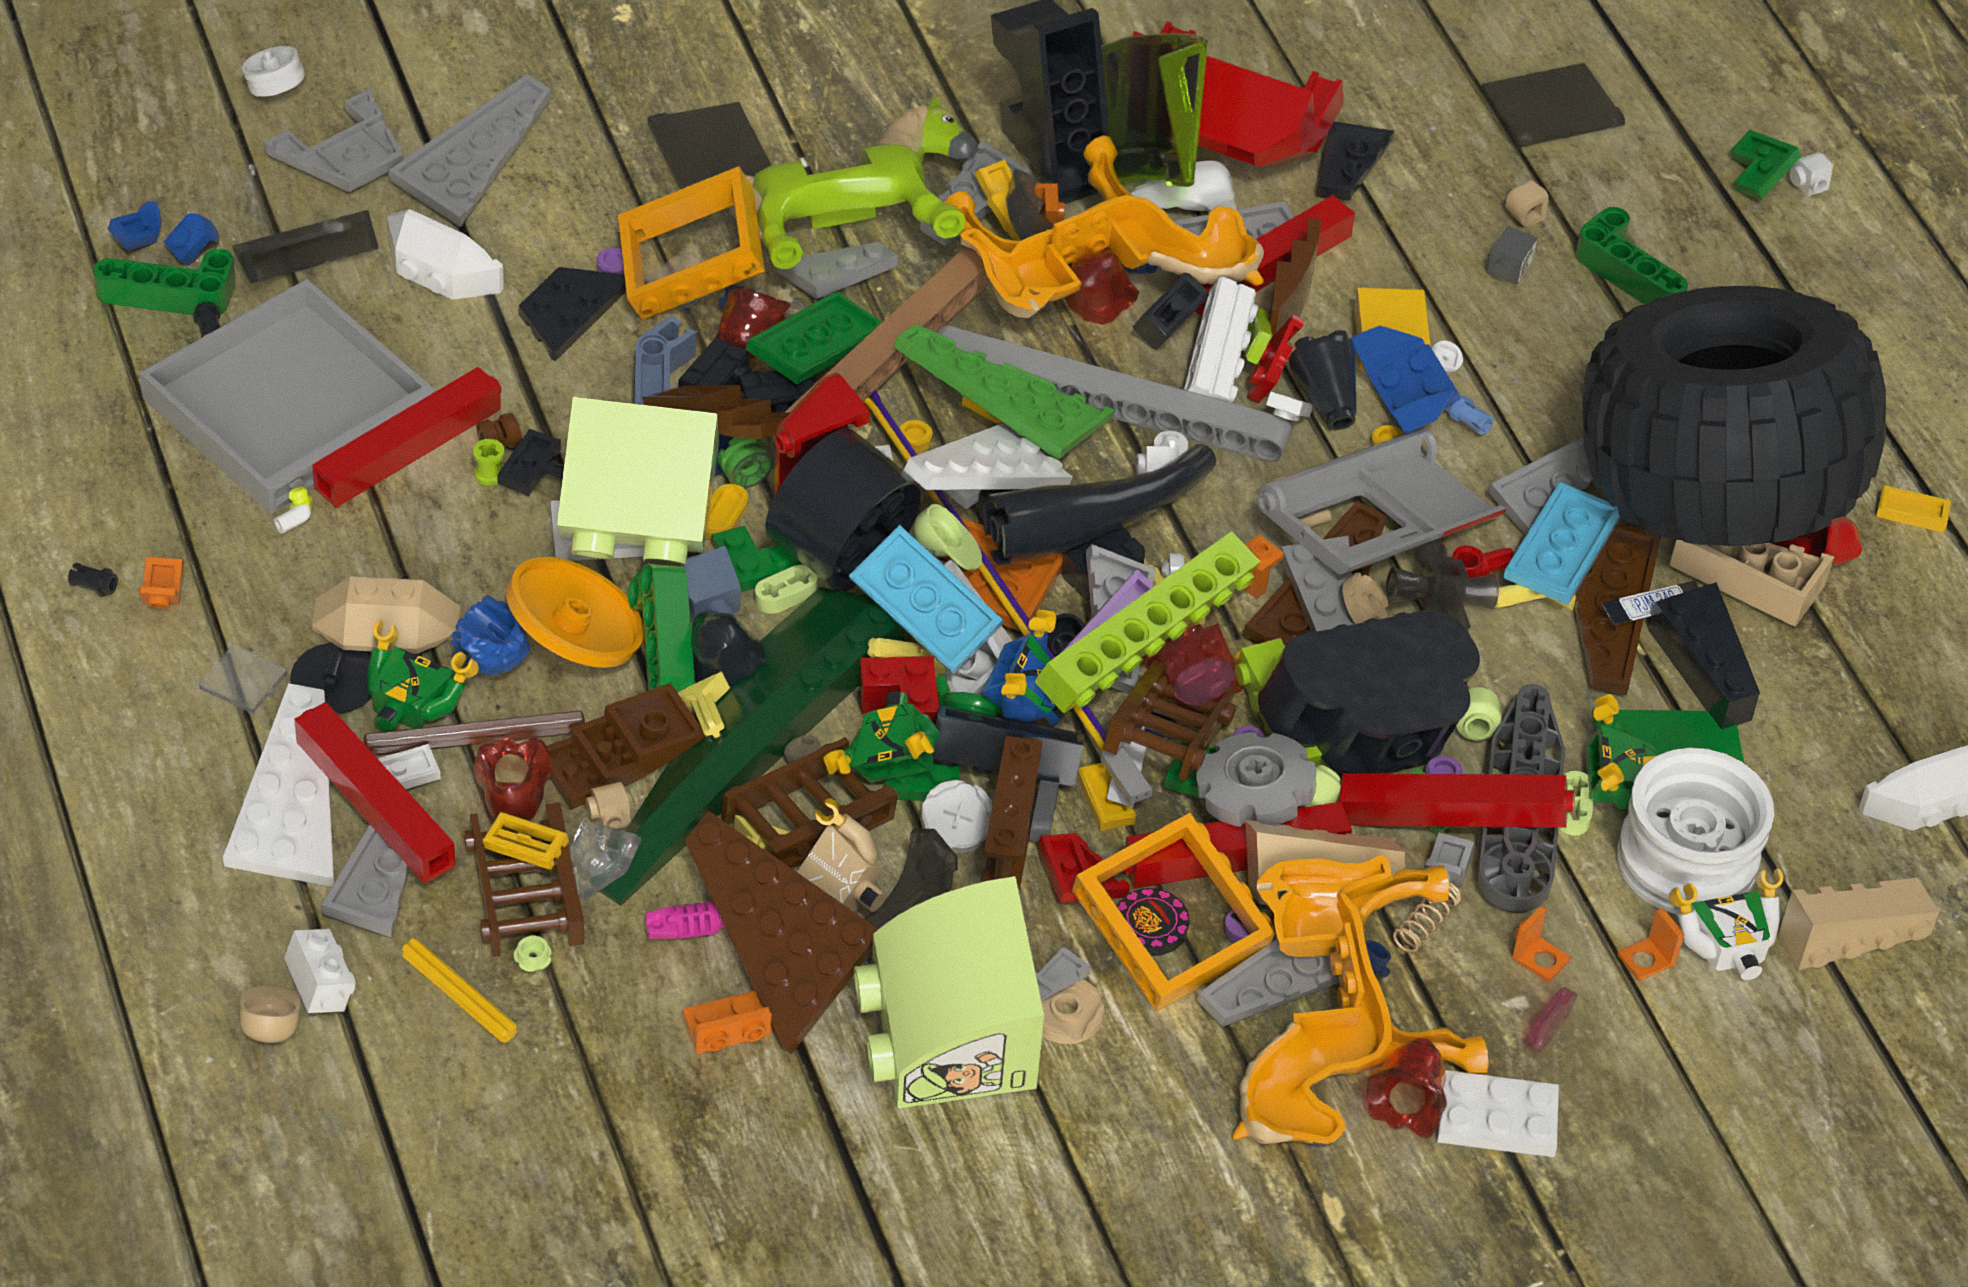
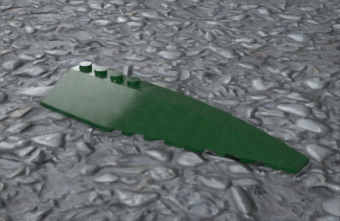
M819 587L760 640L766 654L764 664L753 675L729 686L730 689L715 703L725 726L720 731L721 736L718 738H714L713 735L705 736L703 740L667 764L592 881V887L622 906L687 846L685 839L708 811L717 817L721 814L724 793L735 786L744 785L761 777L785 755L784 750L792 740L809 733L859 686L860 658H871L867 653L870 639L884 638L904 641L905 630L869 596Z

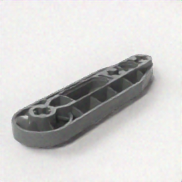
M1536 684L1525 685L1519 689L1518 694L1515 696L1492 738L1487 774H1492L1493 766L1507 771V774L1563 775L1565 747L1552 709L1550 695L1542 686ZM1499 739L1510 743L1509 750L1495 751V746ZM1555 747L1558 760L1546 756V748ZM1482 827L1477 880L1478 887L1484 897L1495 906L1509 911H1528L1539 907L1548 899L1554 879L1558 828L1530 827L1528 829L1524 827H1502L1501 834L1486 835L1487 827ZM1538 832H1552L1551 845L1538 840ZM1535 865L1541 869L1543 875L1533 876ZM1532 881H1536L1544 887L1537 894L1532 895L1529 893Z

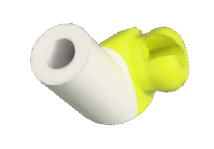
M303 486L293 488L289 492V498L292 501L289 511L273 519L276 529L281 534L303 524L311 516L313 499L312 496L308 495V490Z

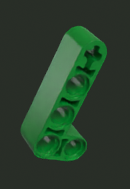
M1608 207L1581 227L1575 253L1576 259L1642 304L1652 302L1656 298L1687 291L1688 282L1682 275L1626 240L1630 216L1624 209Z
M215 248L206 252L198 270L114 258L102 259L93 267L96 296L101 302L193 315L195 307L202 302L213 303L219 308L220 315H222L228 308L236 283L233 255L228 250L222 248Z
M648 563L631 580L628 590V603L632 610L643 611L648 689L652 690L671 683L678 693L694 684L687 574L682 566Z

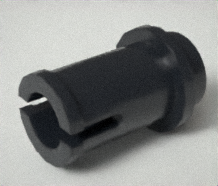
M211 302L198 304L193 312V319L199 325L201 338L220 328L218 320L220 318V310Z
M78 562L72 565L73 569H70L68 575L70 585L94 590L98 596L112 595L115 592L118 576L111 569L104 568L99 570Z

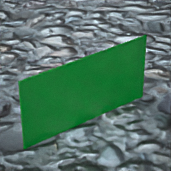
M1619 710L1618 714H1616L1624 730L1635 738L1648 742L1655 747L1656 756L1671 750L1700 748L1727 754L1744 763L1737 725L1721 730L1708 711ZM1593 716L1596 732L1601 725V721H1597Z

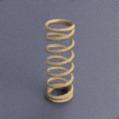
M1449 882V889L1455 894L1454 896L1449 892V896L1453 900L1448 899L1446 902H1441L1446 907V912L1437 909L1432 902H1430V905L1424 904L1427 899L1423 898L1421 904L1414 908V912H1411L1407 919L1400 924L1399 929L1393 932L1394 941L1401 949L1407 952H1416L1421 947L1420 939H1428L1427 931H1434L1436 929L1435 923L1443 921L1442 915L1450 914L1449 907H1455L1461 901L1460 891L1453 883ZM1420 907L1422 908L1423 913L1417 912ZM1424 907L1434 910L1439 915V920L1431 918ZM1414 915L1416 921H1412L1410 918ZM1417 915L1428 919L1432 924V928L1424 926L1419 921ZM1410 923L1419 926L1425 932V936L1418 935L1412 929ZM1405 924H1407L1409 930H1408V929H1404L1403 926H1404ZM1400 932L1403 940L1409 946L1414 947V949H1407L1402 946L1396 938L1397 933ZM1403 932L1413 939L1415 945L1407 940Z

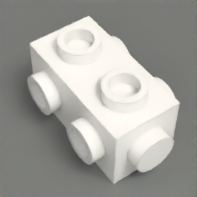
M330 929L294 930L284 959L307 1012L344 1011L350 995L354 993L355 978L346 966L341 946L336 943Z

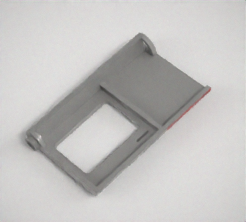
M1418 429L1263 484L1259 488L1257 496L1258 507L1266 516L1338 574L1349 573L1499 517L1506 510L1503 505L1492 508L1435 463L1437 443L1434 436L1426 429ZM1422 439L1427 444V455H1425L1420 449ZM1356 496H1364L1403 528L1337 551L1297 517Z

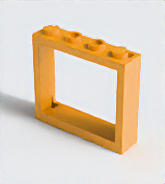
M739 166L618 215L627 299L642 320L765 272L754 190ZM735 205L740 247L644 285L640 242Z
M1191 813L1077 874L1072 889L1077 899L1156 1012L1232 970L1270 944L1275 935L1274 925L1270 917L1265 912L1259 911L1253 902L1252 893L1244 882L1237 880L1231 871V864L1226 855L1215 849L1210 842L1208 830L1201 822L1197 823ZM1183 838L1250 935L1176 977L1167 980L1100 883Z

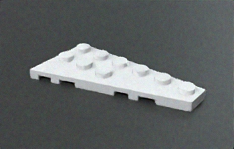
M1005 423L911 457L904 468V471L926 490L1028 489L1047 485H1070L1073 478L1062 468L1063 465L1060 461L1047 456L1040 450L1038 445L1019 435Z
M288 683L223 856L224 867L333 886L334 868L329 778L297 744L294 719L306 710L313 709L325 702L324 690Z

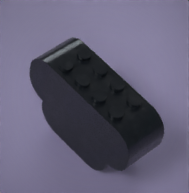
M1423 610L1408 614L1401 612L1393 617L1378 620L1371 618L1363 623L1348 626L1341 624L1333 629L1318 632L1310 630L1292 638L1286 644L1259 691L1258 705L1273 733L1291 738L1300 743L1304 748L1317 746L1322 754L1321 759L1338 773L1380 774L1426 764L1441 754L1446 741L1470 707V693L1466 684L1479 667L1480 655L1476 644L1466 628L1452 616L1435 610Z

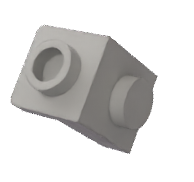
M1438 832L1431 857L1426 859L1424 868L1444 865L1449 882L1455 886L1462 887L1475 850V842Z

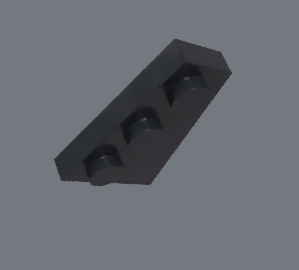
M1334 121L1328 133L1318 195L1329 197L1334 195L1336 198L1350 200L1393 141L1394 131Z

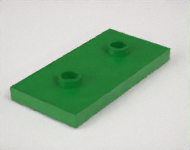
M836 291L748 339L746 350L794 383L799 384L843 359L874 331L882 321Z

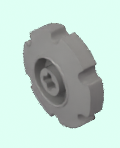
M1247 732L1221 740L1216 743V753L1206 754L1200 770L1196 773L1198 796L1205 798L1206 810L1220 821L1238 827L1246 823V820L1259 821L1260 824L1276 826V824H1282L1298 816V806L1310 805L1315 796L1317 786L1315 763L1307 761V750L1295 740L1272 733L1269 737H1259L1256 732Z

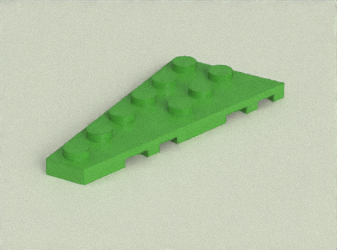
M917 324L898 335L893 346L908 359L915 361L931 372L934 377L944 381L959 391L962 396L972 400L991 416L998 418L1013 428L1016 433L1026 437L1042 448L1045 453L1057 459H1060L1111 421L1115 409L1105 405L1100 410L1086 404L1087 397L1078 393L1069 396L1056 391L1054 383L1004 362L1002 367L985 360L987 354L975 350L973 353L961 350L956 347L954 340Z

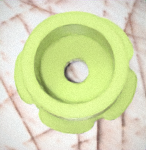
M527 936L518 943L514 951V960L519 963V967L522 970L528 972L543 970L551 962L552 950L543 938Z

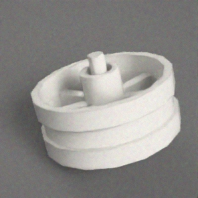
M278 46L260 51L248 58L241 67L250 93L255 96L265 97L283 93L297 86L305 77L298 52L291 46Z

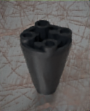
M1344 330L1334 331L1328 336L1315 339L1311 336L1298 339L1294 344L1296 349L1288 358L1291 372L1330 429L1342 430L1350 427L1355 423V414L1357 413L1356 360L1353 341L1348 338L1347 332Z

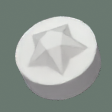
M1439 341L1432 347L1433 352L1448 376L1454 374L1461 367L1463 356L1460 349L1454 343Z
M1164 431L1155 437L1153 446L1179 447V455L1188 450V440L1179 432Z
M1168 553L1167 560L1161 566V575L1164 579L1184 565L1182 553Z

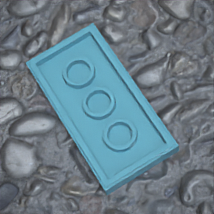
M1559 482L1506 567L1503 578L1569 605L1621 517L1619 516L1617 506H1611L1608 501Z
M900 525L849 575L850 580L952 674L1004 624L1001 617Z

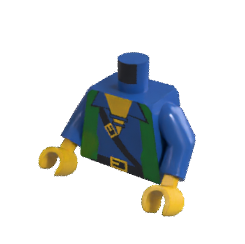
M1038 609L1036 617L1029 621L1030 634L1004 644L982 692L1002 709V715L1006 719L1029 723L1044 717L1049 724L1053 725L1059 722L1065 715L1034 682L1046 664L1051 661L1047 651L1048 633L1054 630L1056 624V615L1053 611Z

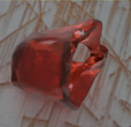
M1105 248L1096 253H1085L1070 266L1082 284L1080 290L1064 297L1070 310L1080 315L1083 320L1100 325L1111 323L1121 312L1129 309L1138 300L1139 290L1130 282L1121 267L1119 258L1113 251Z
M735 289L728 294L727 301L724 304V312L716 337L729 342L732 347L736 345L746 350L748 339L786 319L784 314L791 307V303L750 289ZM748 351V353L750 354V360L758 358L757 356Z
M505 738L498 743H484L479 746L474 763V776L476 782L484 790L490 814L495 819L500 812L530 822L535 818L544 799V787L554 771L550 765V754L544 741L540 738H532L516 743L511 738ZM508 754L525 759L529 769L523 782L497 781L495 776L497 762Z
M1418 1038L1396 1048L1382 1067L1371 1072L1366 1087L1368 1114L1373 1119L1385 1121L1394 1130H1399L1406 1126L1423 1138H1429L1433 1135L1447 1108V1098L1444 1092L1446 1073L1443 1058L1437 1047L1429 1039ZM1397 1084H1408L1423 1092L1425 1104L1418 1112L1400 1114L1394 1109L1390 1102V1093Z

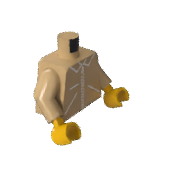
M826 799L825 804L833 809L834 814L825 816L821 811L816 810L815 815L818 822L828 826L797 872L852 911H857L860 905L863 904L870 911L874 912L884 903L886 894L874 885L882 873V866L876 861L878 854L871 834L849 815H841L839 813V805L835 800Z

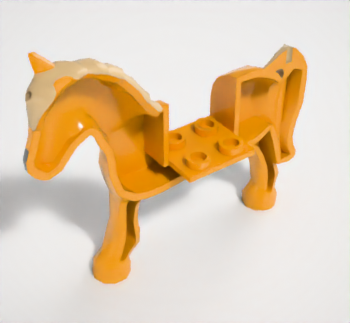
M1108 136L1095 138L1086 146L1083 153L1085 160L1091 166L1088 173L1089 183L1100 192L1105 201L1087 209L1081 214L1055 223L1054 227L1047 231L1035 234L1024 240L1012 241L1003 239L985 228L975 216L976 204L968 192H955L944 201V203L957 206L963 213L966 223L964 230L958 234L961 238V244L974 249L983 260L986 274L999 304L1008 313L1016 317L1029 318L1041 310L1048 301L1064 298L1080 290L1082 283L1068 264L1088 254L1100 252L1106 247H1109L1116 257L1130 269L1148 263L1160 266L1163 271L1173 272L1179 276L1189 273L1198 283L1212 286L1222 276L1235 282L1246 280L1253 285H1261L1263 283V278L1257 269L1263 259L1264 250L1254 237L1247 234L1242 215L1237 210L1223 206L1214 208L1209 212L1206 228L1199 236L1175 224L1164 210L1147 198L1131 195L1123 187L1113 168L1118 152Z
M1378 855L1362 863H1345L1323 858L1280 861L1264 872L1257 881V891L1262 900L1275 914V931L1280 951L1294 957L1330 955L1333 976L1338 975L1340 987L1337 990L1340 1009L1294 1013V1022L1287 1025L1286 1031L1283 1034L1276 1035L1258 1053L1257 1057L1248 1063L1245 1076L1240 1081L1239 1087L1241 1096L1240 1118L1242 1121L1231 1136L1233 1141L1249 1136L1261 1144L1301 1141L1321 1146L1334 1144L1344 1132L1346 1123L1340 1112L1320 1101L1310 1089L1332 1075H1354L1389 1061L1414 1058H1430L1451 1062L1471 1074L1487 1073L1488 1052L1482 1036L1462 1039L1444 1027H1437L1424 1032H1406L1393 1024L1383 991L1372 970L1363 931L1365 922L1379 908L1391 902L1415 896L1425 898L1432 903L1448 901L1449 880L1444 865L1433 866L1424 870L1404 868L1393 874L1388 858L1384 855ZM1285 893L1279 900L1277 894Z

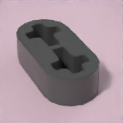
M1040 781L1029 841L1039 843L1041 836L1051 834L1059 792V783Z

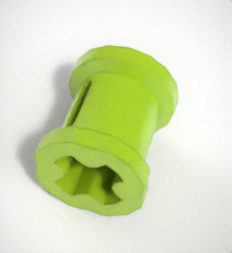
M484 439L477 442L473 447V457L477 461L474 475L476 481L482 485L498 484L497 474L503 467L501 461L505 456L504 446L498 440Z

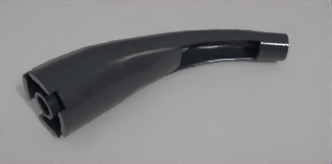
M1196 444L1172 461L1156 469L1124 479L1083 484L1047 485L987 495L989 502L983 504L985 536H992L997 550L990 551V554L997 565H1005L1059 554L1090 542L1151 514L1186 493L1216 466L1215 453L1207 445Z

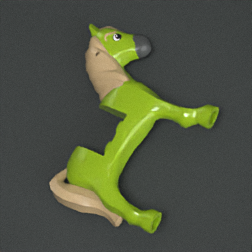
M934 97L928 106L922 105L904 111L899 118L894 119L888 125L886 132L882 134L876 145L861 149V166L807 175L802 163L795 161L768 166L756 173L754 177L745 175L754 190L761 245H764L768 250V255L774 266L780 269H789L800 262L803 251L797 238L789 237L785 233L784 223L788 219L810 216L811 228L814 230L876 218V207L898 204L908 201L911 205L914 217L919 222L930 224L936 235L945 239L956 237L964 230L966 223L964 215L957 206L944 203L927 190L922 162L926 152L940 153L956 159L970 158L978 151L977 141L972 135L963 130L957 118L950 111L941 107L940 99ZM735 205L728 207L733 217L736 218Z

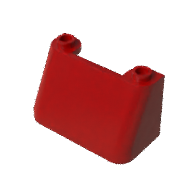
M839 373L823 377L777 426V433L774 435L776 444L774 496L794 466L823 438L840 429L853 426L858 428L869 423L870 410Z

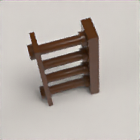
M1154 660L1111 718L1102 750L1117 755L1124 743L1130 745L1131 742L1183 761L1179 779L1186 781L1193 770H1200L1208 747L1223 725L1230 726L1237 709V705L1232 704L1236 690L1228 688L1222 699L1216 702L1169 684V679L1164 678L1168 664ZM1163 697H1165L1167 699L1173 700L1188 707L1207 713L1210 716H1204L1202 714H1199L1197 712L1191 711L1189 709L1183 708L1181 706L1175 705L1162 699ZM1152 713H1158L1160 715L1166 716L1181 723L1200 729V731H1194L1179 724L1152 715ZM1145 727L1147 729L1161 733L1168 737L1182 741L1184 743L1189 744V747L1183 746L1181 744L1170 741L1163 737L1149 733L1147 731L1142 730L1141 728Z
M1006 736L984 848V856H987L983 882L1016 877L1020 894L1038 793L1035 785L1043 741Z
M844 737L834 743H827L819 750L744 785L731 788L723 796L721 820L727 823L734 820V814L743 816L767 843V852L790 868L803 863L828 825L819 823L817 819L810 820L787 794L804 787L827 813L825 816L833 815V809L825 804V800L835 799L818 781L829 775L823 758L831 751L845 750L849 747L850 741ZM840 770L834 773L858 799L847 805H839V813L841 815H849L868 831L894 819L898 794L890 785L877 791H870L852 770L848 774H842ZM773 801L797 829L779 835L757 808Z
M546 804V820L539 821V824L566 833L561 804ZM470 814V830L464 831L465 847L467 853H474L486 918L480 920L481 936L483 943L490 942L492 957L500 956V936L558 928L559 932L566 931L569 946L583 945L584 919L569 844L566 847L561 846V855L559 858L553 859V868L551 870L547 869V872L555 873L556 879H551V883L492 891L490 876L546 868L516 858L486 862L482 840L488 831L481 832L478 814ZM503 829L515 834L521 833L512 829ZM531 836V839L541 840L543 843H548V842H549V841L542 840V839H539V838H536V837ZM545 899H553V902L560 901L562 909H557L556 913L497 921L495 906Z

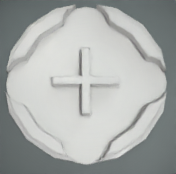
M960 780L940 783L929 792L922 805L920 821L924 834L934 845L947 852L965 853L974 851L986 843L993 802L985 791L976 785L964 784V781Z

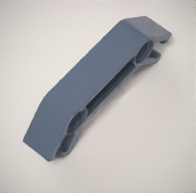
M673 315L637 339L635 404L644 405L643 397L669 390L670 374L696 355V332L691 328H687L685 334L678 337V328L681 327V322Z

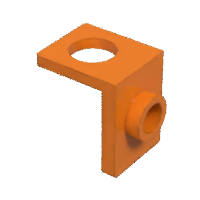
M1540 906L1528 919H1524L1514 933L1516 944L1512 959L1549 983L1570 962L1571 957L1541 938L1547 909ZM1538 953H1548L1554 957L1556 963L1551 967H1542L1535 962L1534 956Z
M1661 908L1656 910L1649 937L1619 950L1618 957L1637 981H1641L1676 965L1684 933L1665 909ZM1638 952L1648 953L1654 959V964L1648 967L1639 966L1634 962L1633 955Z

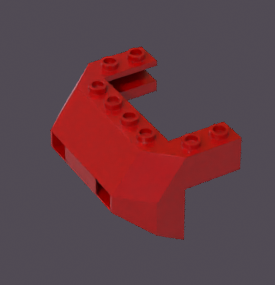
M1169 21L1165 23L1157 38L1134 31L1122 64L1124 89L1139 125L1257 167H1276L1317 153L1344 104L1343 80L1336 79L1332 81L1320 77L1319 72L1312 71L1304 88L1265 76L1198 53L1197 49L1192 48L1197 39L1196 31L1190 29L1187 32L1175 28L1173 23Z

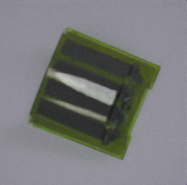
M1161 33L1124 37L1102 45L1109 137L1118 152L1113 168L1119 181L1127 182L1135 178L1166 180L1169 186L1189 187L1194 185L1207 39L1193 34Z

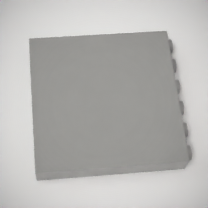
M308 279L261 303L258 307L233 319L226 325L206 334L203 338L176 351L171 356L139 373L142 398L270 514L292 502L289 498V492L293 488L303 486L308 492L314 489L313 463L436 391Z

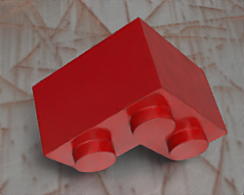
M933 656L860 658L859 694L861 714L884 709L886 695L897 691L905 693L908 696V704H912L921 714L928 715L935 725L939 703Z

